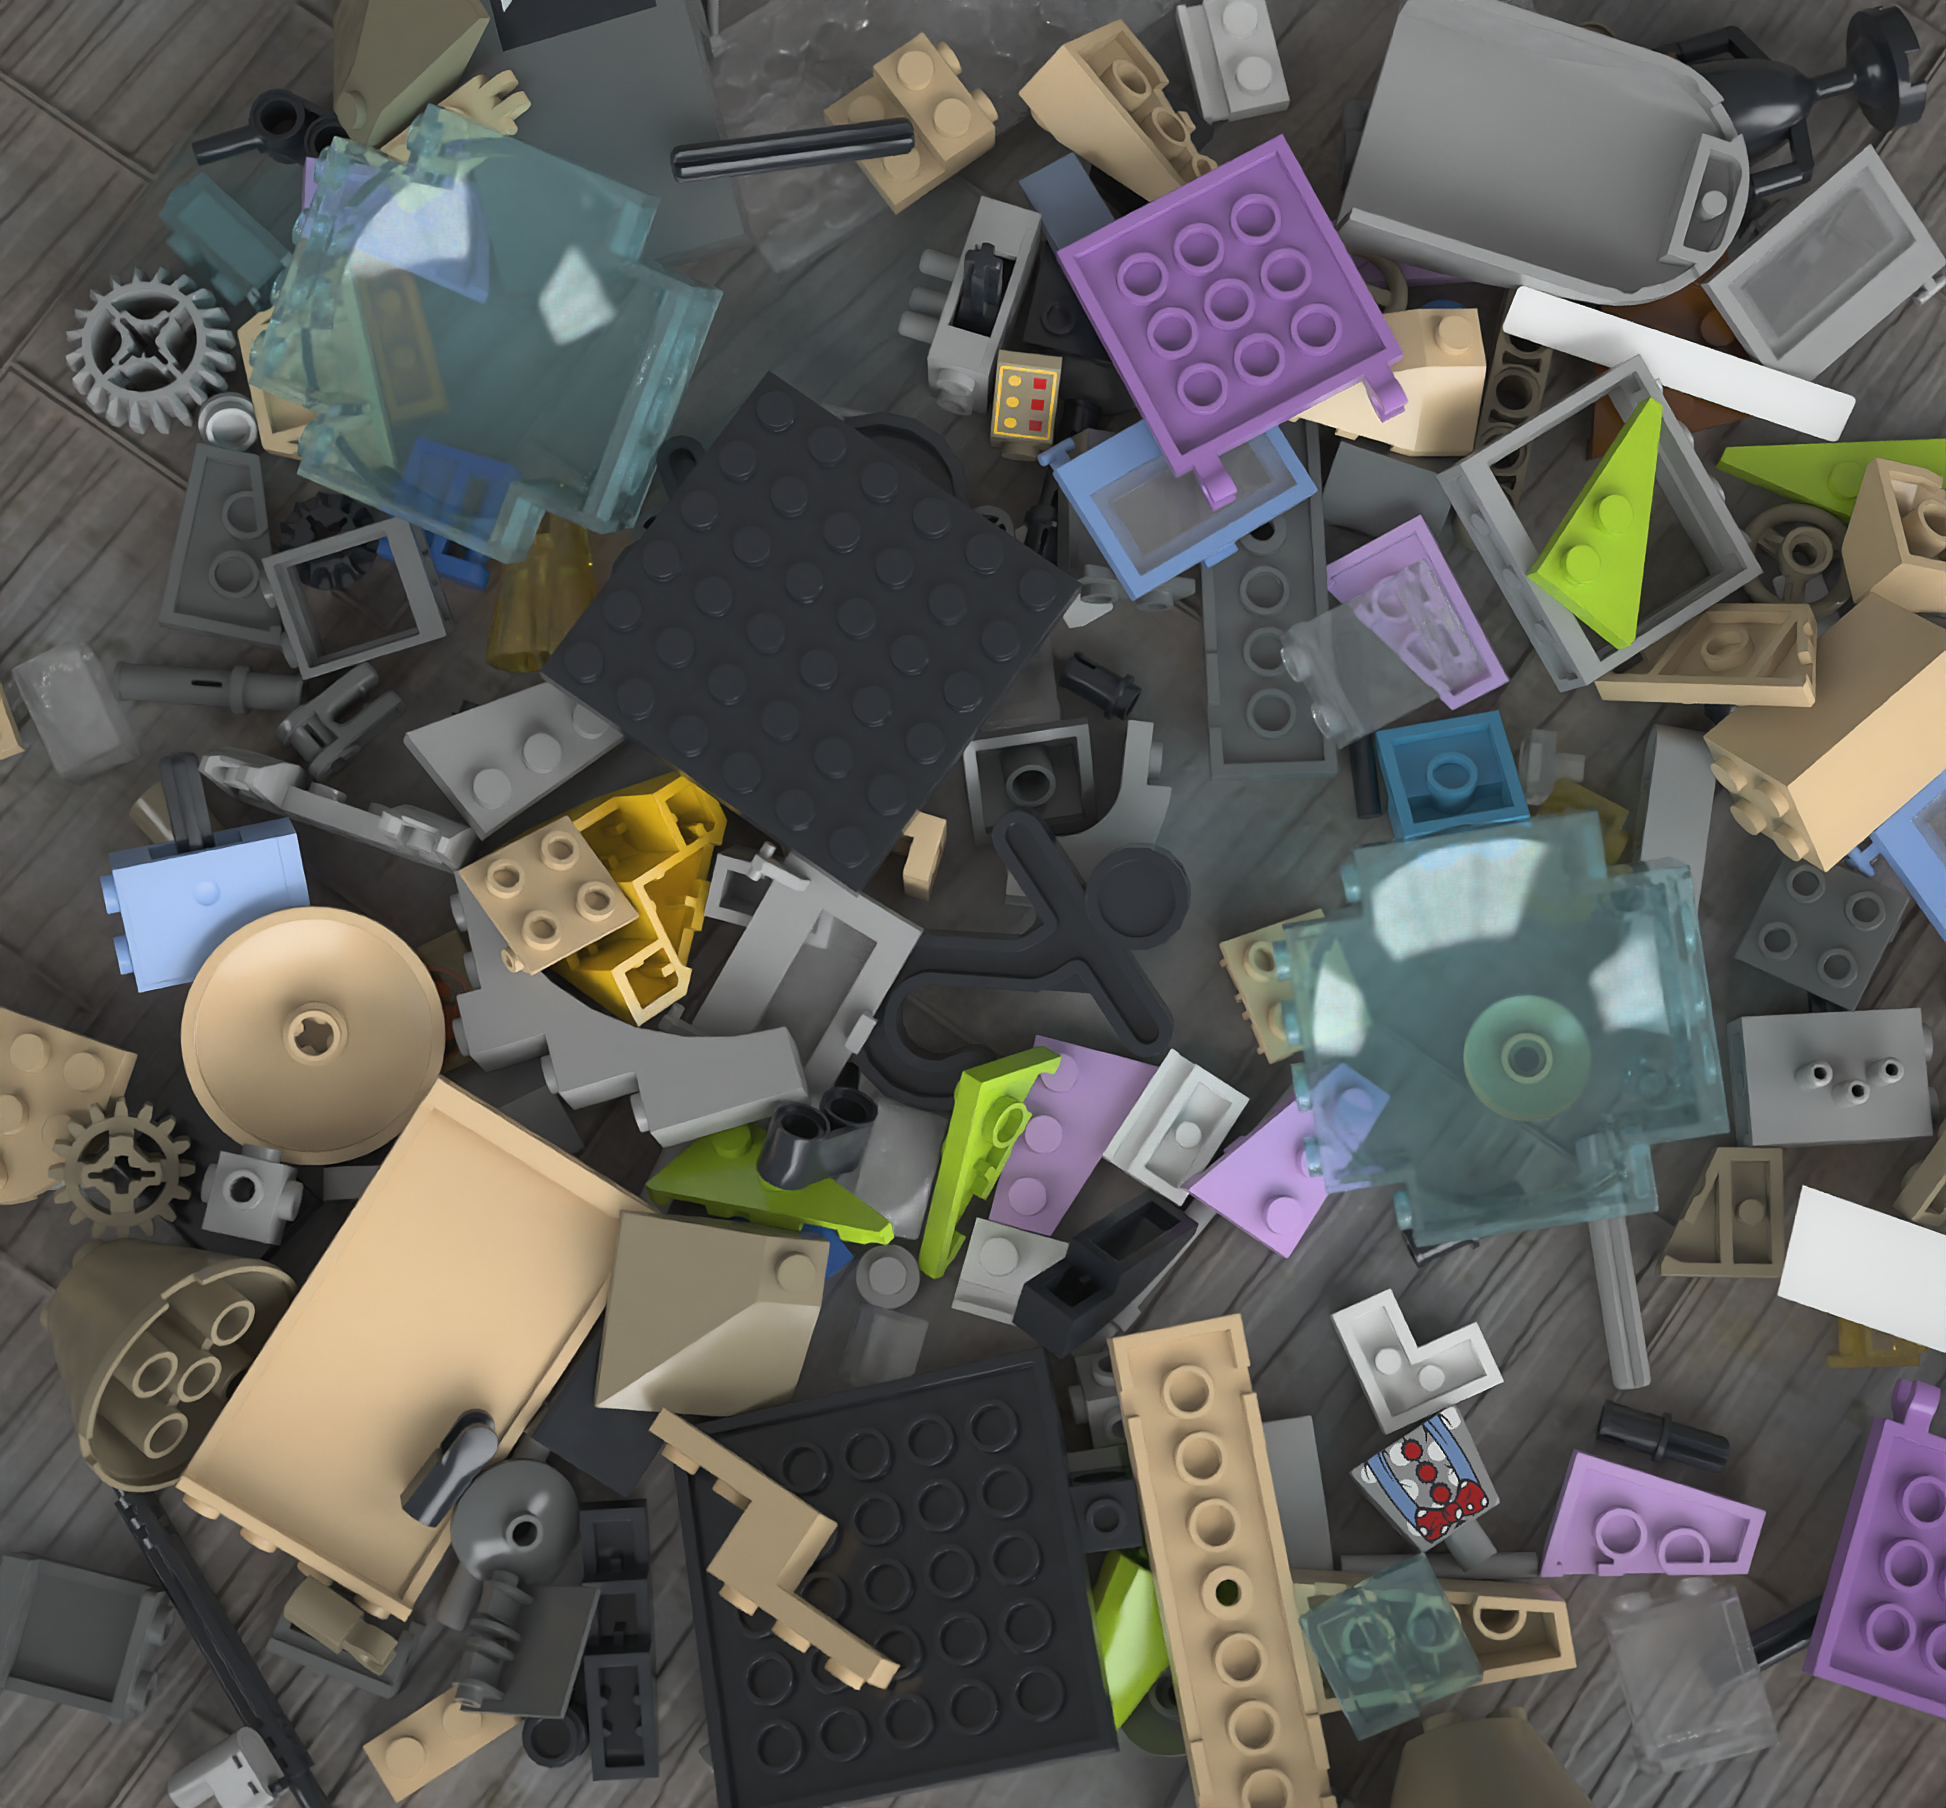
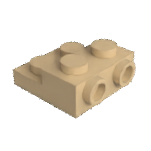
M923 32L873 66L872 78L823 110L824 120L828 126L906 117L911 120L915 134V147L911 152L904 155L855 161L895 215L995 147V126L993 122L998 119V115L990 99L980 88H976L969 93L957 77L962 72V69L951 48L942 40L933 46Z

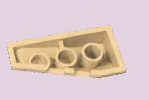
M1121 18L1063 44L1018 93L1030 107L1032 117L1037 124L1050 132L1058 142L1149 202L1218 167L1217 163L1209 157L1198 154L1190 140V134L1196 127L1187 112L1178 111L1175 114L1162 91L1169 83L1160 65Z
M1875 457L1867 464L1841 548L1853 603H1860L1873 592L1913 613H1946V490L1941 488L1943 477L1926 468Z

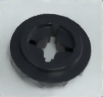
M318 491L313 498L304 502H295L291 514L286 521L280 523L281 536L278 550L282 552L317 541L318 539L314 534L316 531L312 527L315 523L320 527L324 526L330 532L340 527L342 529L340 533L375 523L366 507L345 493L336 495ZM379 539L341 550L345 555L341 559L334 552L296 564L295 567L301 583L318 590H338L356 583L366 575L374 564Z

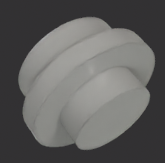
M233 392L217 394L208 399L199 411V432L208 445L243 452L253 445L260 435L253 401L242 394Z
M893 1244L879 1245L870 1249L861 1258L856 1270V1283L859 1292L867 1302L878 1308L894 1309L905 1305L916 1294L920 1284V1270L917 1261L906 1249Z

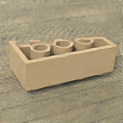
M1290 1568L1318 1714L1577 1667L1566 1603L1549 1585Z

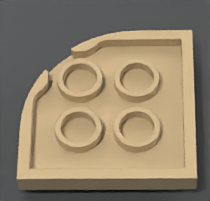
M0 1006V1205L24 1203L38 1199L37 1195L63 1181L48 1178L49 1166L63 1163L66 1158L59 1156L52 1150L56 1139L73 1141L75 1137L67 1127L68 1121L75 1117L86 1125L92 1121L90 1118V1106L93 1103L98 1102L106 1115L115 1113L118 1097H124L138 1056L137 1053ZM109 1130L93 1137L84 1146L79 1157H85L86 1154H97L108 1137Z

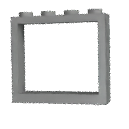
M1640 354L1608 369L1435 475L1560 693L1587 686L1763 573L1748 546V543L1752 540L1736 525L1725 505V495L1720 484L1706 472L1694 450V440L1690 431L1681 421L1676 419L1663 396V386L1660 378L1654 380ZM1606 394L1609 395L1624 423L1627 422L1638 403L1649 397L1654 398L1663 406L1655 478L1710 573L1705 579L1637 621L1634 642L1630 647L1620 650L1608 641L1593 649L1574 614L1526 577L1538 558L1539 553L1489 468L1492 464Z

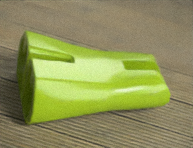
M1130 1548L1108 1550L1092 1591L1116 1731L1127 1720L1155 1681L1170 1666L1150 1560Z

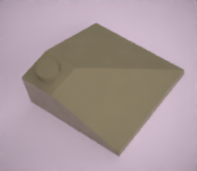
M341 0L334 15L333 109L339 123L346 130L360 155H373L454 92L490 20V16L480 0Z
M620 1210L593 1405L600 1408L661 1412L665 1408L672 1413L730 1417L791 1403L821 1308L830 1242L809 1227H802L801 1232L745 1221Z

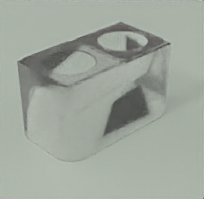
M77 637L11 669L15 683L33 721L36 723V728L59 777L74 785L82 786L142 757L139 746L118 701L114 698L113 690L98 658L92 649Z
M880 1097L877 1106L878 1116L868 1140L854 1195L891 1221L894 1237L917 1241L949 1119Z

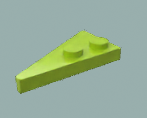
M1652 397L1638 403L1526 575V577L1618 650L1630 647L1636 638L1663 406Z
M1946 438L1726 447L1720 455L1715 468L1793 502L1820 507L1836 516L1842 523L1849 525L1867 464L1875 457L1926 468L1943 477L1941 488L1946 489Z
M1043 1045L962 1071L961 1079L954 1092L955 1105L948 1135L941 1147L942 1160L917 1262L919 1270L934 1280L943 1277L946 1268L956 1257L966 1238L965 1235L955 1228L973 1194L985 1200L988 1198L1011 1155L1015 1141L1023 1133L1033 1113L1026 1109V1105L1023 1102L1038 1074L1048 1072L1054 1075L1060 1065L1062 1056Z
M754 1121L698 1138L645 1183L649 1199L656 1205L668 1206L670 1199L673 1198L704 1204L709 1215L724 1218L739 1216L748 1219L751 1223L801 1232L804 1224L838 1230L840 1240L860 1244L875 1242L886 1246L894 1238L891 1221L832 1178L810 1184L804 1189L794 1191L777 1188L762 1179L757 1172L756 1161L767 1131Z

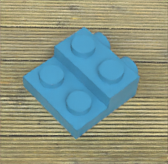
M1499 710L1375 732L1374 746L1389 796L1387 811L1401 862L1418 860V864L1421 867L1437 868L1451 862L1455 858L1456 853L1480 849L1481 854L1485 857H1500L1512 852L1517 847L1518 842L1526 841L1530 813Z

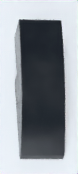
M1149 1188L1073 1236L1063 1259L1025 1282L1012 1323L1062 1360L1106 1326L1141 1294L1195 1235L1199 1223Z

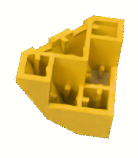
M676 771L591 799L525 830L482 857L484 858L566 815L570 818L639 914V917L549 967L625 1023L634 1027L641 1026L687 994L692 969L686 967L694 931H701L704 922V911L711 882L706 881L714 846L722 845L727 819L719 802Z

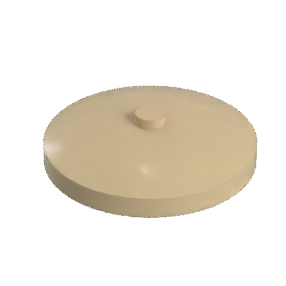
M311 905L278 910L246 924L230 935L208 957L196 975L188 993L181 1023V1047L186 1074L193 1092L209 1117L222 1131L239 1144L244 1145L246 1143L282 1151L281 1162L298 1165H326L352 1160L382 1147L400 1134L421 1103L434 1079L440 1073L446 1039L445 1015L440 994L427 966L415 950L397 933L379 921L361 913L331 906Z

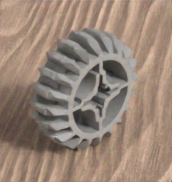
M135 267L132 283L127 285L124 284L119 276L111 275L110 286L113 288V291L106 296L101 291L90 289L89 296L96 305L92 311L74 308L75 318L84 328L66 331L67 341L72 347L77 349L65 356L66 363L73 372H78L72 378L74 387L80 394H88L86 404L95 413L100 414L106 411V419L116 427L120 428L126 421H129V426L132 430L143 435L152 420L160 433L168 434L171 428V418L176 416L184 426L192 427L193 416L189 412L197 405L201 408L209 399L207 395L210 391L217 393L228 392V384L218 373L236 370V361L230 354L226 353L236 347L237 344L234 334L230 330L225 329L230 324L229 316L223 308L215 307L216 298L209 289L202 288L197 291V285L194 280L185 274L174 282V277L170 271L160 267L152 281H150L143 269ZM162 311L152 319H136V317L146 313ZM196 331L197 343L195 354L185 371L181 366L182 353L191 344L188 337ZM119 332L122 338L121 348L111 359L114 365L108 370L109 348L114 337ZM136 338H141L149 347L155 344L168 364L164 365L154 355L148 358ZM158 381L169 384L153 391H132L134 388L141 391L150 383Z

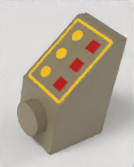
M999 350L990 445L991 447L1002 448V457L1018 461H1037L1039 453H1043L1053 446L1062 357Z

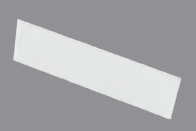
M1802 1185L1777 1295L1946 1353V1235Z

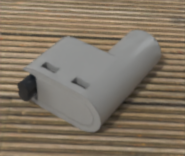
M243 1727L173 1774L168 1779L167 1788L170 1798L179 1808H195L213 1795H215L222 1808H273L278 1803L279 1797L289 1791L291 1781L283 1774L261 1736L252 1728Z

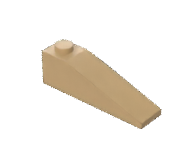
M1413 309L1382 314L1404 353L1402 360L1390 366V369L1408 399V403L1403 405L1405 412L1382 423L1375 413L1365 386L1361 381L1288 420L1296 422L1303 418L1336 428L1335 435L1355 440L1360 435L1391 445L1390 451L1409 457L1468 456L1474 447L1487 367L1477 309Z

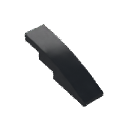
M647 1498L582 1502L579 1510L584 1568L581 1586L597 1587L601 1590L584 1652L593 1781L656 1778L660 1774L659 1724Z

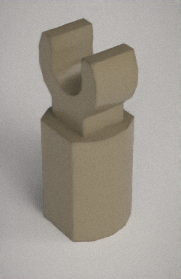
M311 1575L298 1586L284 1607V1617L337 1654L342 1649H345L364 1667L381 1676L396 1656V1652L393 1649L397 1645V1641L383 1630L363 1621L364 1612Z

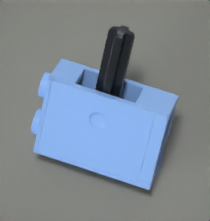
M193 752L172 753L161 758L158 765L174 840L108 853L112 874L100 876L107 913L121 912L125 935L113 937L121 975L134 972L139 993L194 981L199 970L214 950L230 935L246 924L278 910L311 906L297 834L289 817L213 832L202 775L198 770L199 761Z

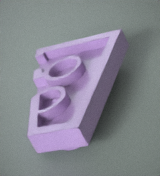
M1420 514L1326 566L1328 591L1452 710H1456L1511 681L1423 515Z
M1036 1035L1033 1048L1043 1045L1062 1056L1060 1065L1054 1075L1048 1072L1038 1074L1023 1102L1026 1105V1109L1033 1113L1023 1133L1015 1141L1011 1155L1000 1174L988 1221L1050 1237L1159 1069V1066Z
M1329 1061L1320 1071L1275 1106L1273 1114L1246 1137H1238L1223 1150L1225 1154L1203 1173L1196 1172L1180 1188L1277 1255L1288 1259L1389 1097L1342 1063Z
M1573 1449L1538 1563V1576L1563 1577V1574L1624 1576L1625 1573H1666L1667 1575L1748 1574L1767 1511L1743 1501Z

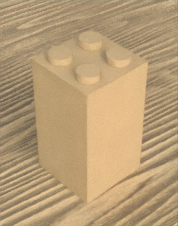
M1871 592L1817 639L1815 702L1811 707L1738 706L1703 737L1714 759V762L1710 765L1711 770L1717 780L1728 789L1734 804L1730 807V810L1736 821L1752 835H1757L1761 832L1773 839L1779 849L1790 859L1799 861L1803 858L1824 872H1827L1946 769V629Z

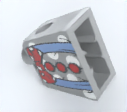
M1455 1403L1346 1474L1358 1491L1417 1554L1424 1553L1439 1542L1444 1541L1463 1572L1466 1573L1497 1553V1550L1476 1518L1496 1506L1500 1501L1464 1419Z

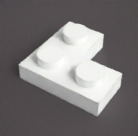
M1391 1288L1329 1315L1380 1429L1385 1435L1504 1382L1477 1322L1467 1324L1417 1347Z

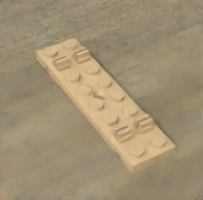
M1233 1313L1107 1338L1197 1808H1338L1336 1797L1331 1793L1327 1769L1330 1768L1314 1695L1256 1392H1252L1248 1366L1251 1365L1240 1313ZM1231 1579L1238 1587V1597L1234 1603L1224 1606L1216 1598V1587L1221 1581Z

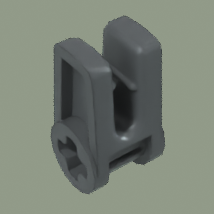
M368 660L358 664L315 699L304 703L284 719L276 731L277 739L286 747L293 746L310 765L308 774L316 783L326 782L343 771L361 750L407 711V704L395 691L389 690L370 705L364 704V709L348 722L338 724L340 718L362 699L368 700L369 694L380 684L379 673ZM311 735H315L325 747L321 748Z

